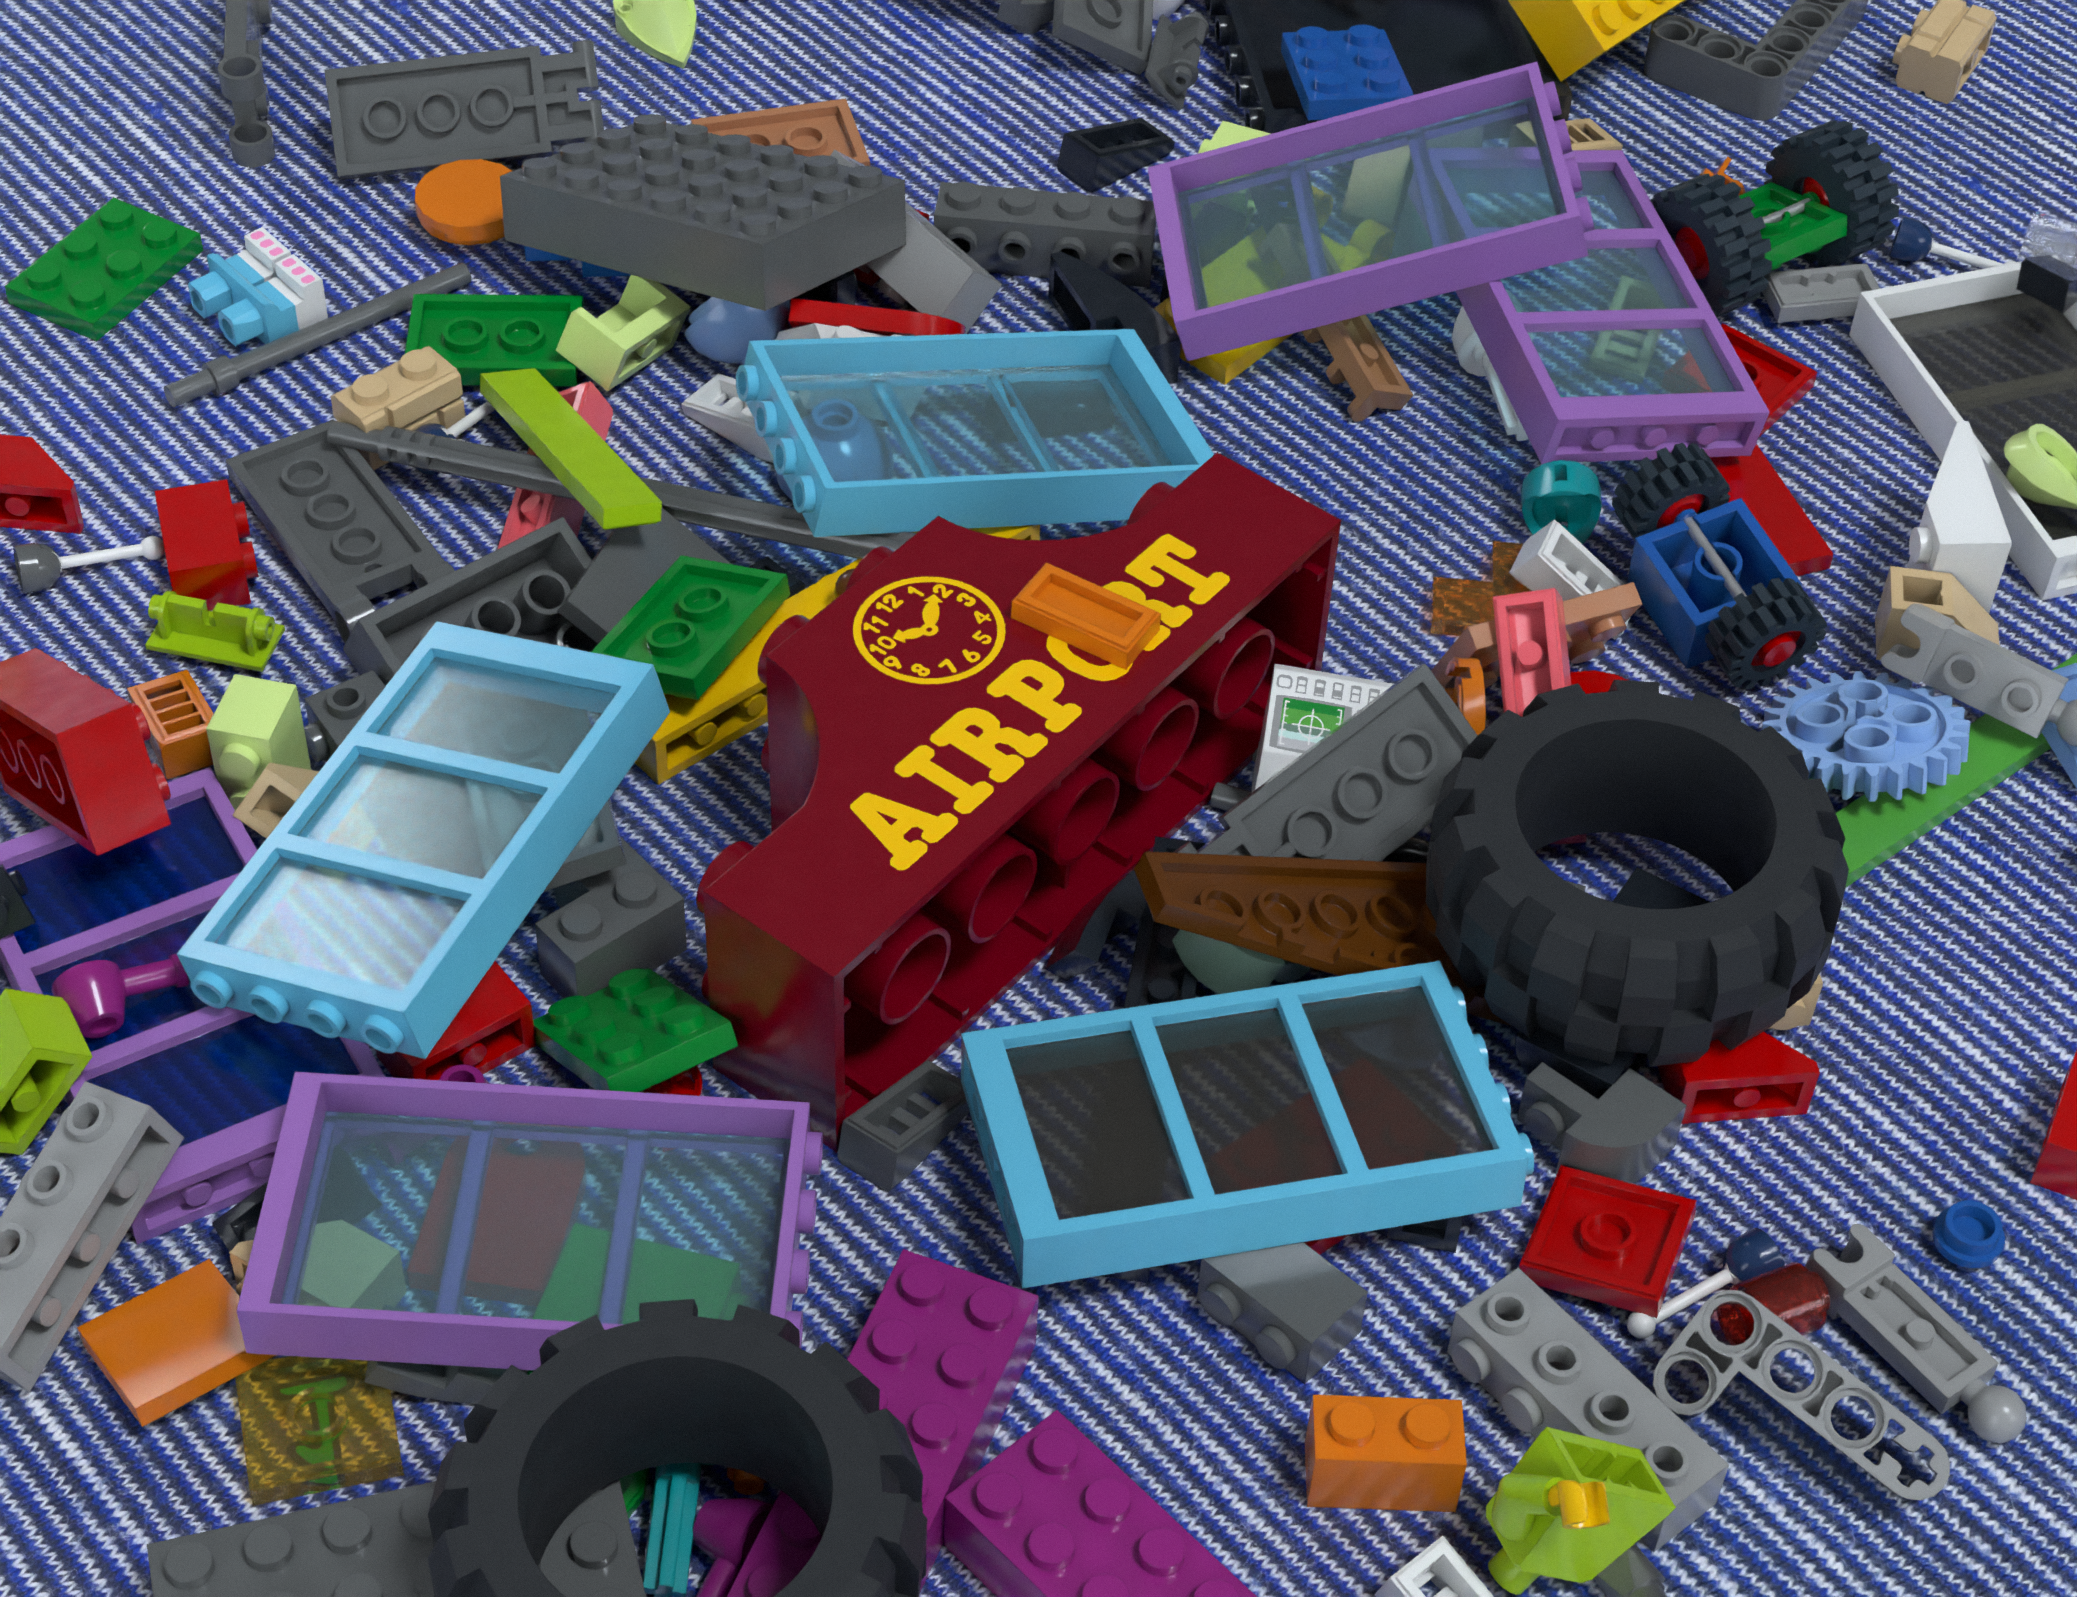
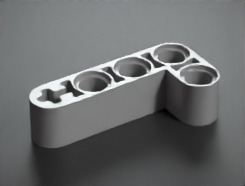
M1725 1290L1710 1297L1659 1360L1654 1370L1653 1387L1657 1398L1671 1411L1680 1415L1691 1416L1703 1413L1715 1404L1740 1372L1889 1490L1903 1498L1924 1500L1934 1497L1944 1488L1950 1476V1461L1947 1452L1937 1439L1764 1305L1742 1291ZM1729 1303L1745 1307L1752 1314L1754 1320V1331L1751 1337L1744 1343L1736 1346L1725 1345L1718 1341L1711 1330V1318L1714 1312L1721 1306ZM1789 1349L1798 1350L1806 1354L1814 1367V1378L1810 1386L1797 1393L1786 1392L1778 1388L1770 1375V1365L1774 1357L1780 1352ZM1694 1361L1706 1370L1709 1378V1387L1705 1396L1698 1402L1691 1404L1680 1403L1669 1394L1666 1387V1376L1670 1368L1676 1363ZM1847 1396L1859 1397L1871 1406L1874 1413V1426L1871 1432L1864 1438L1847 1440L1834 1430L1831 1422V1411L1835 1403L1841 1398ZM1890 1419L1903 1429L1901 1433L1891 1439L1908 1452L1914 1453L1923 1446L1931 1453L1926 1465L1934 1474L1928 1483L1913 1479L1907 1486L1901 1484L1897 1477L1902 1467L1898 1461L1885 1451L1881 1452L1876 1465L1864 1456L1865 1451L1871 1449L1882 1439Z

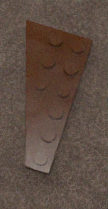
M1144 852L1134 868L1154 922L1338 976L1440 961L1451 987L1458 986L1461 989L1465 999L1467 1014L1511 1026L1492 1013L1484 997L1485 984L1467 988L1435 934L1437 923L1426 904V863Z

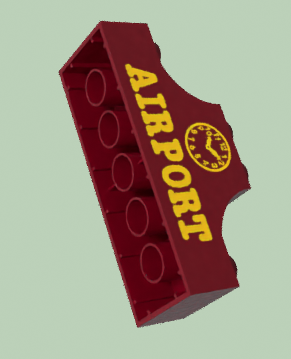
M1217 452L1176 488L1166 482H1159L1150 487L1135 505L1127 525L1090 536L1060 540H1018L976 532L937 516L895 551L887 546H880L870 551L854 569L845 592L813 618L808 619L803 615H794L783 621L765 643L760 654L757 670L760 681L767 685L768 736L761 753V766L766 773L770 774L772 833L755 847L745 841H738L722 850L705 871L696 896L697 908L705 915L708 967L702 981V996L710 1003L712 1010L731 1021L738 1044L737 1047L713 1057V1068L757 1099L810 1102V1131L823 1132V1144L837 1153L843 1120L925 1061L933 1062L961 1036V1033H964L1056 946L1065 929L1092 898L1134 870L1144 852H1153L1155 836L1171 838L1211 800L1217 782L1228 784L1252 761L1253 754L1259 746L1274 664L1321 671L1341 520ZM1045 563H1049L1161 613L1160 630L1127 670L1011 618L1013 599Z

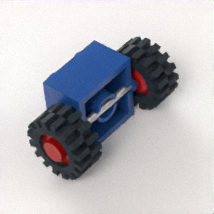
M1684 443L1675 444L1671 453L1665 447L1656 451V459L1650 461L1648 457L1644 458L1639 462L1642 468L1638 472L1629 470L1624 476L1627 484L1617 485L1614 491L1617 497L1612 499V506L1615 509L1614 512L1635 541L1627 582H1634L1643 606L1685 668L1688 669L1715 658L1732 684L1738 688L1742 685L1745 689H1752L1757 682L1761 687L1768 685L1771 682L1772 676L1775 675L1779 679L1789 674L1787 669L1792 665L1799 668L1806 662L1803 656L1805 654H1814L1819 648L1816 641L1824 640L1826 635L1824 628L1827 627V623L1803 590V584L1741 498L1729 502L1730 496L1728 492L1731 491L1729 484L1704 449H1700L1697 444L1691 443L1688 447Z

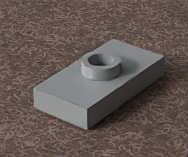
M1867 264L1771 272L1765 275L1769 283L1766 290L1762 291L1777 323L1854 316L1860 293L1880 289Z

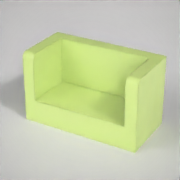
M630 275L619 303L602 315L595 318L582 307L571 312L556 351L605 390L609 391L673 348L691 307L661 283Z

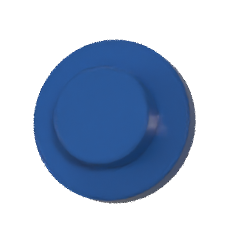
M1973 1200L1959 1201L1943 1210L1938 1215L1932 1231L1933 1241L1938 1251L1950 1262L1966 1268H1983L1993 1264L2000 1257L2005 1245V1234L1997 1213L1989 1206Z

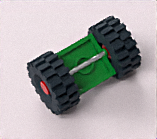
M1834 120L1790 137L1774 148L1771 153L1774 159L1767 162L1765 172L1771 175L1772 179L1765 181L1763 186L1739 195L1741 187L1735 182L1725 185L1724 176L1716 174L1710 177L1709 173L1697 176L1653 195L1654 198L1650 199L1716 318L1756 301L1760 297L1759 292L1766 290L1769 283L1764 275L1780 268L1783 263L1802 255V258L1808 263L1817 261L1819 267H1828L1832 264L1835 266L1879 247L1887 241L1885 237L1891 235L1896 227L1890 220L1899 215V206L1893 204L1891 198L1899 195L1898 185L1889 183L1887 175L1894 172L1889 161L1882 164L1878 156L1883 152V149L1877 142L1870 145L1866 142L1869 136L1868 132L1862 128L1852 131L1853 123L1847 121L1837 123Z

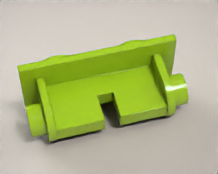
M167 590L163 595L154 594L149 602L148 615L151 619L158 620V623L146 642L145 647L147 650L263 672L285 631V625L275 624L274 618L266 616L262 608L254 607L249 609L217 602L213 611H208L206 600L177 595L176 592Z

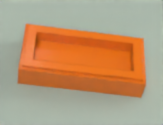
M1045 563L1013 599L1011 618L1127 670L1160 630L1161 613L1049 563Z

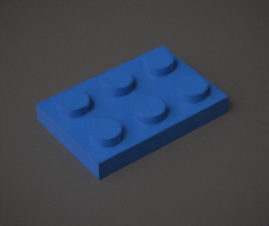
M1355 25L1350 27L1349 30L1327 31L1320 27L1309 26L1300 28L1297 32L1282 33L1281 53L1308 120H1324L1414 95L1384 29H1378L1371 25Z

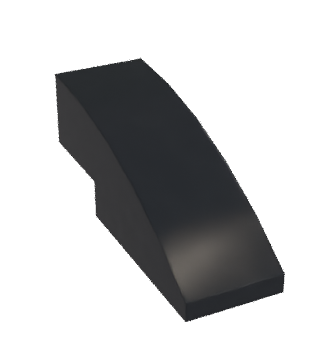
M1061 251L1050 254L1048 298L1071 331L1134 329L1169 384L1177 383L1181 341L1168 322L1142 297L1117 279Z

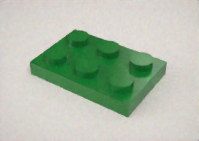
M113 197L5 285L8 303L97 342L203 251L201 235L196 231Z
M414 294L405 354L412 350L430 346L457 369L461 375L462 385H480V374L535 368L553 387L576 386L579 368L558 353L556 348L571 312L579 307L584 308L583 296Z
M681 555L591 652L653 664L663 693L679 698L698 700L790 596L787 574Z
M649 968L623 971L609 980V986L587 996L578 995L561 999L549 1007L547 1014L533 1020L536 1045L595 1090L640 1092L738 1046L731 1021Z

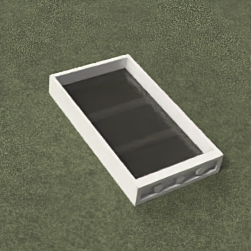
M2053 255V256H2052V257H2054V258L2060 260V259L2057 257V255ZM2021 262L1861 292L1849 336L1941 462L1957 421H1969L2012 541L2009 556L2041 600L2077 593V509L2036 503L2019 495L2006 478L2010 463L2004 454L2005 443L2013 435L2026 431L2035 424H2044L2053 429L2077 452V302L2064 313H2061L2017 290Z

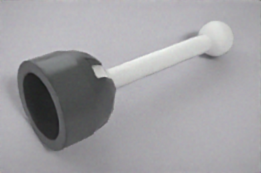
M156 536L146 537L141 544L59 557L53 549L45 544L28 543L13 546L17 576L23 594L42 591L52 587L64 568L138 556L156 560L165 552L163 541Z

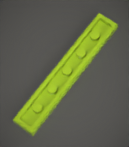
M535 368L480 374V393L604 530L656 524L661 521L662 501Z

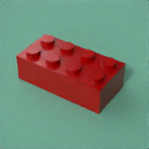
M37 648L0 662V780L5 793L97 856L171 825L164 803L171 798L170 789L161 769L157 764L150 761L144 743L151 738L150 728L142 710L136 703L128 702L116 695L112 689L104 688L92 681L88 675L80 674L68 667L64 661H58Z

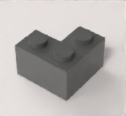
M621 837L627 864L554 888L556 904L560 909L535 923L540 974L563 998L592 994L609 986L608 982L612 977L626 970L649 968L653 971L687 950L684 898Z

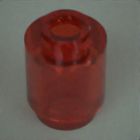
M1791 1262L1737 1283L1729 1289L1742 1291L1752 1296L1802 1336L1822 1329L1826 1323V1311L1830 1307V1296L1827 1287L1817 1273L1809 1271L1798 1262ZM1729 1303L1717 1309L1720 1327L1731 1345L1742 1344L1751 1337L1754 1331V1320L1752 1314L1745 1307Z

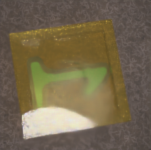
M287 1356L267 1360L235 1377L248 1483L253 1506L404 1475L391 1390L365 1383L367 1360Z

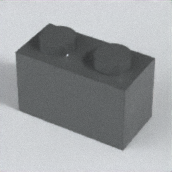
M1304 1242L1201 1259L1197 1300L1202 1303L1205 1311L1212 1319L1221 1325L1233 1327L1252 1342L1260 1355L1270 1365L1278 1369H1286L1298 1380L1306 1384L1361 1332L1368 1291Z

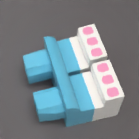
M263 227L245 235L246 250L226 260L218 254H208L207 260L210 273L188 283L191 304L194 310L204 319L217 313L221 331L225 338L235 347L254 337H258L263 343L267 344L328 318L322 278L297 256L291 255L290 250Z

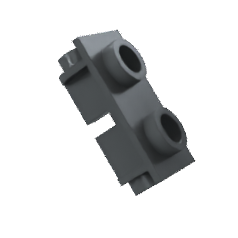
M1197 12L1189 13L1175 23H1172L1164 14L1159 17L1145 72V77L1155 93L1161 97H1166L1178 111L1183 108L1187 88L1197 81V66L1201 53L1199 46L1203 44L1209 31L1208 22L1203 15Z

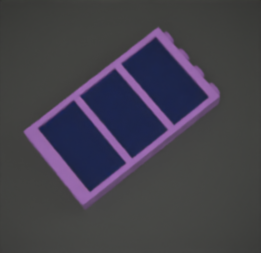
M211 767L167 782L171 798L164 803L171 825L101 855H95L52 824L0 843V865L3 864L8 873L18 870L23 876L28 887V894L22 896L36 920L34 924L0 939V965L13 990L53 996L52 985L56 978L78 964L94 960H108L116 963L120 970L165 960L168 959L169 955L179 952L257 852L241 820L232 816L235 810ZM287 902L283 904L248 950V952L325 971ZM189 979V984L185 987L176 988L175 986H170L125 997L124 1023L118 1030L99 1038L84 1037L93 1057L68 1090L65 1098L70 1106L83 1083L87 1081L151 1106L184 1137L129 1228L136 1244H140L239 1203L269 1180L294 1073L307 1072L385 1077L368 1045L340 1036L327 1038L312 1029L283 1021L280 1023H270L261 1019L256 1014L230 1007L222 1009L211 1007L202 1002L193 993ZM339 1132L335 1151L340 1148L350 1157L374 1147L375 1142L382 1137H391L392 1135Z

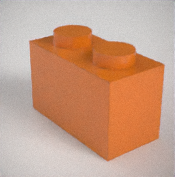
M1313 1395L1305 1438L1307 1507L1456 1512L1467 1466L1462 1400Z

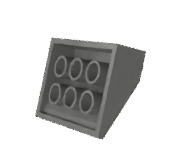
M561 517L358 619L343 650L360 675L374 670L385 686L436 621L558 646L568 644L570 648L591 652L598 643L557 612V610L592 559L564 517ZM448 690L417 729L428 745L461 752L454 718L466 715L464 705L454 708ZM455 776L458 780L464 778V777Z

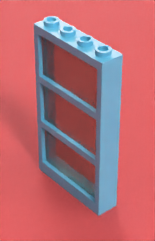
M1440 961L961 1033V1083L1022 1289L1518 1207L1522 1203L1526 1176L1532 1175L1534 1171V1155L1530 1140L1525 1133L1518 1134L1511 1119V1105L1508 1092L1503 1083L1494 1082L1488 1068L1489 1061L1485 1041L1480 1034L1472 1033L1467 1022V1011L1463 993L1458 986L1451 987Z

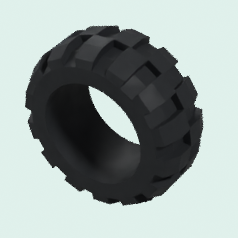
M1614 680L1608 692L1585 694L1577 683L1538 694L1525 708L1523 717L1510 710L1503 713L1463 750L1461 760L1444 777L1433 811L1426 862V904L1437 923L1435 934L1467 988L1485 984L1484 997L1492 1013L1529 1038L1538 1027H1541L1564 1037L1565 1053L1612 1064L1616 1051L1647 1053L1650 1067L1696 1062L1709 1050L1711 1041L1718 1039L1731 1051L1764 1032L1783 1018L1786 1009L1809 993L1828 959L1849 872L1842 851L1846 838L1822 779H1808L1809 771L1803 754L1772 726L1757 732L1742 723L1738 706L1696 691L1693 700L1660 694V682ZM1611 832L1640 835L1671 844L1700 859L1724 879L1733 890V893L1710 903L1679 909H1647L1626 906L1601 899L1576 888L1551 871L1534 852L1550 843L1582 834Z
M695 1299L643 1302L639 1305L640 1321L604 1330L597 1315H594L546 1338L539 1349L540 1367L528 1375L511 1364L464 1419L467 1442L456 1441L441 1461L428 1510L433 1550L427 1560L434 1597H566L545 1577L539 1569V1564L547 1545L567 1516L588 1497L615 1480L647 1468L677 1463L721 1465L757 1476L791 1497L813 1521L822 1536L820 1543L802 1571L774 1597H919L921 1580L926 1576L927 1518L923 1514L922 1508L923 1474L905 1425L887 1408L879 1410L880 1389L828 1342L825 1341L810 1354L800 1348L799 1329L792 1322L738 1304L732 1320L698 1317V1307Z

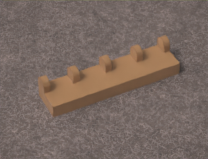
M1278 226L1259 250L1258 257L1266 267L1279 263L1287 277L1279 289L1311 281L1312 278L1302 230ZM1322 241L1329 275L1341 273ZM1366 314L1302 331L1308 343H1315L1323 339L1334 360L1326 369V375L1332 384H1339L1347 380L1356 398L1347 408L1353 421L1365 420L1377 407L1401 410L1412 398L1413 393Z

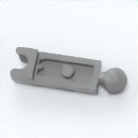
M1911 604L1905 610L1901 617V624L1918 636L1920 648L1913 649L1903 644H1895L1881 658V663L1885 668L1917 684L1922 681L2036 739L2042 733L2047 721H2050L2057 725V730L2064 741L2071 746L2077 747V699L2070 702L2060 699L2069 680L2068 678L1954 624L1955 621L1922 604Z
M1853 1224L1848 1233L1850 1239L1843 1249L1839 1260L1822 1248L1815 1249L1811 1253L1801 1278L1802 1288L1805 1293L1832 1319L1841 1316L1941 1414L1962 1400L1968 1406L1970 1426L1984 1440L2002 1444L2014 1440L2025 1428L2027 1417L2026 1405L2020 1396L2007 1387L1988 1386L1986 1384L1993 1378L1999 1363L1895 1264H1892L1895 1254L1867 1227L1862 1224Z

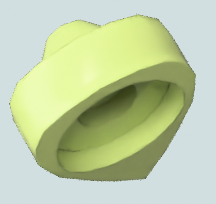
M613 0L616 30L629 44L661 61L684 69L692 52L697 29V14L694 0Z
M2044 424L2032 425L2026 431L2013 435L2005 443L2004 454L2010 463L2006 478L2017 493L2036 503L2077 509V452L2056 431Z

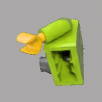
M1546 1427L1512 1472L1501 1478L1497 1492L1486 1505V1518L1503 1546L1488 1562L1489 1571L1502 1588L1515 1595H1521L1542 1575L1577 1583H1584L1594 1578L1606 1597H1667L1663 1585L1665 1577L1635 1543L1664 1520L1676 1506L1640 1449Z

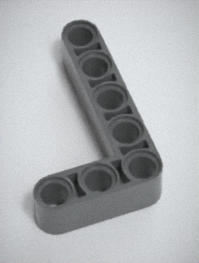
M1796 0L1757 45L1677 15L1661 16L1654 20L1651 26L1643 67L1644 73L1658 83L1754 120L1773 119L1780 114L1862 20L1868 0Z

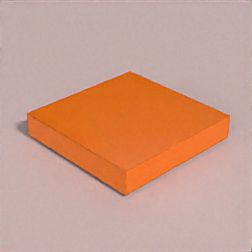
M210 1259L77 1327L83 1346L142 1427L276 1356L246 1353L237 1315L240 1297Z

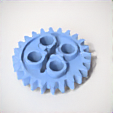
M1856 671L1853 675V680H1844L1838 674L1830 673V683L1824 684L1816 679L1808 678L1806 690L1795 686L1787 687V697L1774 696L1772 708H1765L1762 730L1772 726L1803 754L1809 771L1808 779H1822L1827 792L1833 788L1841 790L1843 800H1848L1855 792H1864L1870 802H1875L1878 792H1887L1896 800L1902 799V789L1909 788L1916 793L1926 794L1927 782L1944 786L1946 785L1947 774L1959 775L1961 762H1967L1970 720L1964 719L1965 709L1963 707H1952L1951 695L1934 697L1935 688L1929 685L1915 689L1912 688V681L1907 678L1897 683L1889 682L1888 673L1884 672L1878 675L1875 680H1867L1861 671Z

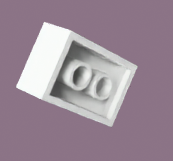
M1957 421L1926 502L1920 526L1914 527L1911 531L1909 540L1910 559L1907 568L1951 573L1989 613L2012 541L1969 421Z

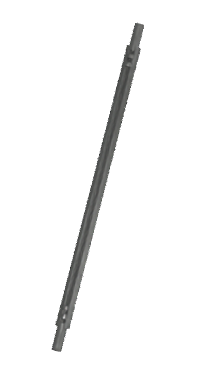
M332 421L328 427L327 440L330 444L378 453L379 458L383 461L577 500L542 460L535 455L393 426H386L383 430L374 429L367 433L356 425L339 421ZM639 477L662 501V508L679 522L863 559L870 551L880 546H887L895 551L916 534L913 532L814 537L803 514L798 513L795 508Z

